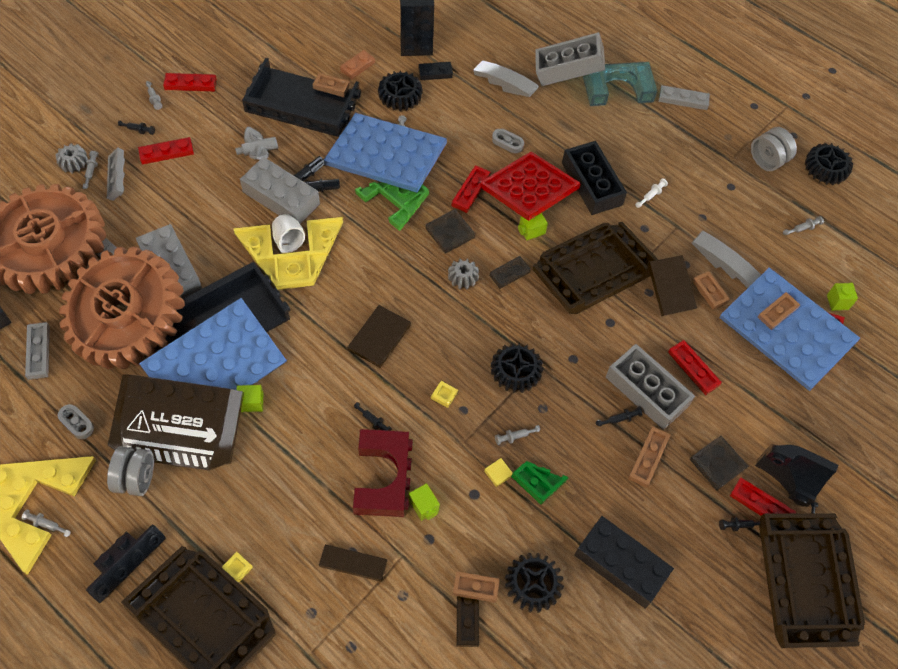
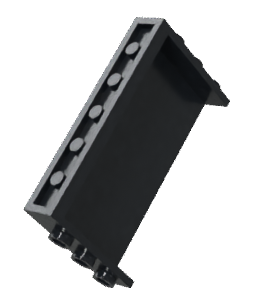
M265 58L263 63L259 65L257 74L253 76L250 87H247L242 102L244 111L247 113L339 137L345 124L349 122L351 111L355 110L356 101L361 97V90L359 89V82L356 81L353 88L348 89L345 97L313 89L314 79L270 68L269 58Z
M253 261L184 298L185 306L177 310L183 316L182 321L172 325L177 330L175 336L167 335L165 339L168 344L172 343L240 298H242L266 332L290 320L289 312L291 310L286 301H281V295L277 288H272L269 277L266 274L263 275Z

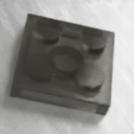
M456 209L427 223L425 229L445 254L475 238V232Z
M722 436L716 438L689 459L716 491L749 467Z

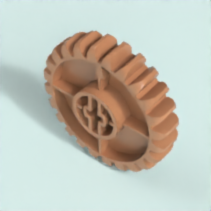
M39 184L36 186V191H32L27 187L22 190V195L20 196L16 193L9 195L10 202H0V284L8 285L11 290L16 292L23 289L26 294H33L37 288L42 294H46L50 291L51 286H54L59 291L64 288V282H69L70 279L77 280V270L80 267L88 269L89 259L94 257L99 260L95 253H101L104 250L102 241L106 239V232L103 228L105 222L95 203L88 200L84 193L75 192L74 188L69 186L62 189L59 184H53L47 189L44 184Z
M132 246L127 251L124 247H117L114 250V255L108 250L103 251L101 260L98 261L92 257L88 261V269L80 267L77 270V274L80 277L77 280H69L68 286L72 290L71 292L63 293L61 298L67 302V305L59 308V314L65 317L59 323L60 328L65 331L64 339L66 343L72 345V351L92 365H100L105 369H113L115 366L119 369H127L130 362L139 366V363L144 361V355L150 357L156 353L155 348L157 346L161 348L167 346L168 342L165 337L167 335L175 336L177 330L172 325L173 323L181 322L183 318L177 310L185 306V301L180 297L184 292L183 286L178 282L179 276L170 267L169 263L147 249L142 251L140 248ZM119 303L128 307L125 312L117 308Z

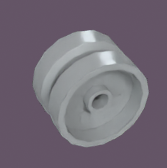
M773 127L753 140L751 153L757 165L762 169L774 171L795 157L797 146L793 136L786 129Z
M119 446L114 451L108 468L107 485L110 492L123 494L127 491L129 495L144 496L150 486L153 475L154 456L152 451L145 449L134 451L131 447Z

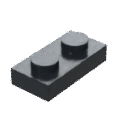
M451 62L423 63L418 66L420 80L453 78Z

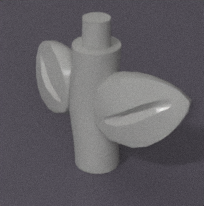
M246 127L244 132L245 143L241 144L242 147L235 148L237 155H249L251 159L260 160L263 157L267 159L269 157L268 150L278 149L276 137L263 138V135L257 130Z

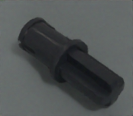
M318 156L308 165L305 164L304 168L293 176L301 181H305L308 177L314 176V173L325 165L324 159Z
M320 178V180L305 181L306 184L317 191H322V193L323 190L340 188L339 179L322 180Z

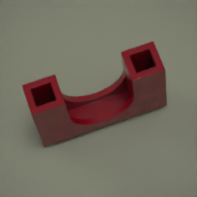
M360 429L359 456L386 458L394 463L398 474L395 480L384 488H355L353 500L354 515L404 517V510H409V498L405 497L406 490H410V478H407V471H411L412 458H408V451H412L413 439H409V432Z

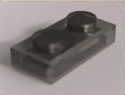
M518 256L491 271L489 276L501 289L530 273L531 268L521 256Z

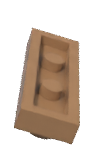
M653 426L651 427L630 473L629 480L645 488L649 486L671 436L670 434Z

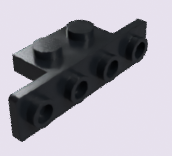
M153 524L137 540L126 531L93 563L102 574L86 588V591L98 603H101L166 537Z

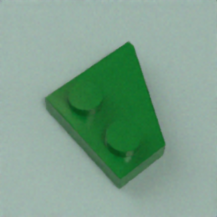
M528 461L515 470L511 476L540 505L568 480V477L565 475L560 477L550 473L551 470L538 467L536 464Z

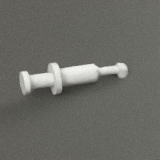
M662 178L658 185L653 184L652 189L644 196V199L636 203V207L640 208L645 201H649L656 194H661V188L663 186L666 187L668 182Z

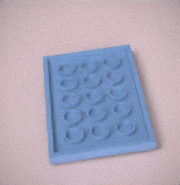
M355 113L324 161L327 166L417 193L446 146L447 139Z
M770 267L719 317L809 391L860 340L859 336ZM787 292L800 306L771 330L758 316Z
M240 298L139 364L147 376L151 378L236 390L239 385L255 384L283 365L287 360L242 298Z

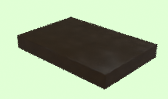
M683 255L647 263L661 316L697 309Z
M378 305L347 348L350 352L381 368L411 326V322Z

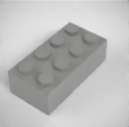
M599 32L536 49V74L541 86L605 70L604 46Z
M265 157L261 158L240 178L243 193L279 216L284 214L291 215L300 224L320 205L319 192Z
M171 224L136 238L142 251L147 249L162 257L178 274V282L183 286L184 290L182 295H180L182 299L202 289L200 280Z
M637 344L614 362L606 374V378L636 406L640 407L663 430L682 414L695 398L694 394Z

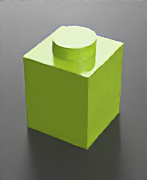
M542 213L530 221L521 216L518 230L528 241L546 234L548 223Z
M835 283L827 294L831 311L849 310L858 299L853 283Z
M261 385L237 386L236 390L244 392L241 412L263 411L264 393Z
M427 483L409 493V502L421 521L426 518L430 520L438 514L440 503Z

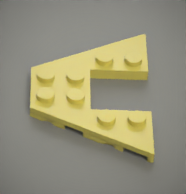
M343 217L308 220L307 229L310 251L273 255L270 225L233 229L236 237L263 273L269 277L272 285L279 290L314 286L343 224Z
M94 457L0 465V540L25 574H29L50 539L51 534L15 519L37 482L75 497L96 462Z

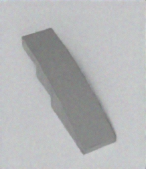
M482 60L473 69L474 75L488 78L489 84L502 86L503 92L530 97L539 88L538 84L525 76L494 63Z
M701 231L693 240L692 244L715 268L721 267L732 279L737 277L747 288L761 276L738 253L705 231Z

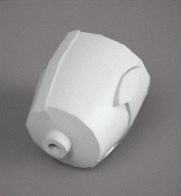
M284 214L278 216L273 221V239L281 253L293 252L303 244L305 233L299 221L294 217Z

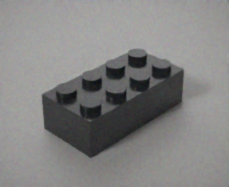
M400 0L401 56L433 55L434 0Z
M596 141L564 151L562 164L568 175L580 182V188L577 191L591 215L623 206L627 192Z
M603 516L600 517L574 554L575 557L645 609L653 601L674 570L672 566Z

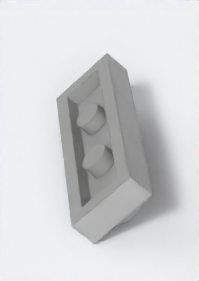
M661 85L658 102L707 110L710 94Z
M118 147L108 156L107 199L112 201L124 192V150Z
M47 322L27 325L25 377L28 380L47 378L49 376L50 326Z

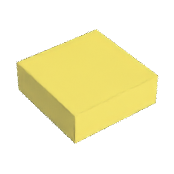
M441 381L431 395V399L448 408L457 395L458 390Z
M502 458L484 470L496 487L512 476V471Z
M236 552L222 568L239 583L253 566Z

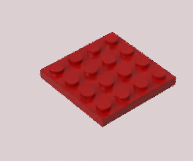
M533 152L527 153L480 182L481 188L528 221L580 188L579 181Z

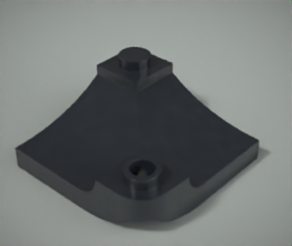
M771 444L758 458L755 466L775 478L788 492L789 499L799 506L808 507L815 501L827 481L836 473L839 465L799 446Z

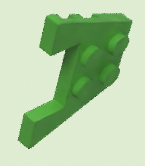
M373 182L369 184V187L363 189L358 187L355 189L356 195L365 202L381 193L400 210L388 217L389 223L399 231L429 195V189L423 184L417 193L383 182Z

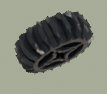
M400 70L399 73L393 71V74L388 73L387 77L383 76L379 83L378 93L382 104L386 105L387 108L392 107L393 111L395 109H399V111L405 109L407 111L408 107L413 109L414 105H418L419 101H421L423 89L418 77H414L413 73L408 74L407 71L402 73Z
M824 143L822 145L818 144L816 147L814 146L808 152L805 160V170L809 171L808 175H813V179H818L819 183L824 182L825 185L830 183L833 186L836 183L840 184L848 178L854 163H852L853 158L849 157V153L844 152L845 148L840 149L839 145L833 146L832 143L830 145Z
M520 342L517 346H514L513 343L509 347L504 345L502 350L498 349L492 358L493 361L490 367L492 368L491 374L494 375V382L499 381V387L505 386L506 391L509 388L513 389V393L517 389L523 393L524 388L530 391L531 387H535L538 381L541 380V374L543 373V362L539 360V354H534V348L529 350L528 344L524 347H521ZM516 363H518V365H517V367H518V372H517V373H516V368H515Z
M528 553L527 559L520 555L519 561L513 560V567H508L507 571L510 574H506L505 580L509 582L505 584V588L512 590L507 595L508 597L515 596L513 604L521 602V610L527 605L529 606V613L532 612L533 607L536 608L537 613H540L542 606L545 610H549V603L554 606L557 603L555 598L559 599L562 594L559 591L564 588V585L560 584L563 581V576L557 575L561 571L560 568L553 569L555 561L547 562L548 556H545L542 560L540 559V553H537L535 558H533L531 553ZM528 567H536L541 570L533 572ZM518 573L522 575V579L525 582L522 590L519 589L517 584ZM546 575H548L551 581L550 592L546 589L547 586L543 582ZM539 578L537 584L535 583L529 587L531 581ZM530 593H536V594H538L539 596L542 595L543 597H542V598H531V597H528L527 595L530 594Z

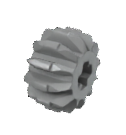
M72 143L69 146L64 145V148H59L58 153L55 154L57 165L65 173L69 171L73 174L76 170L80 172V168H85V162L88 160L86 151L79 144L75 146Z
M468 258L465 261L461 259L458 262L453 261L452 266L448 269L449 281H452V286L458 285L459 290L462 287L466 289L469 286L474 287L475 282L479 279L478 267H475V262L469 263Z

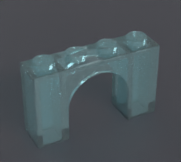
M649 62L605 64V70L583 76L590 106H603L607 104L609 92L606 83L612 80H622L629 83L635 91L638 103H652L657 94Z

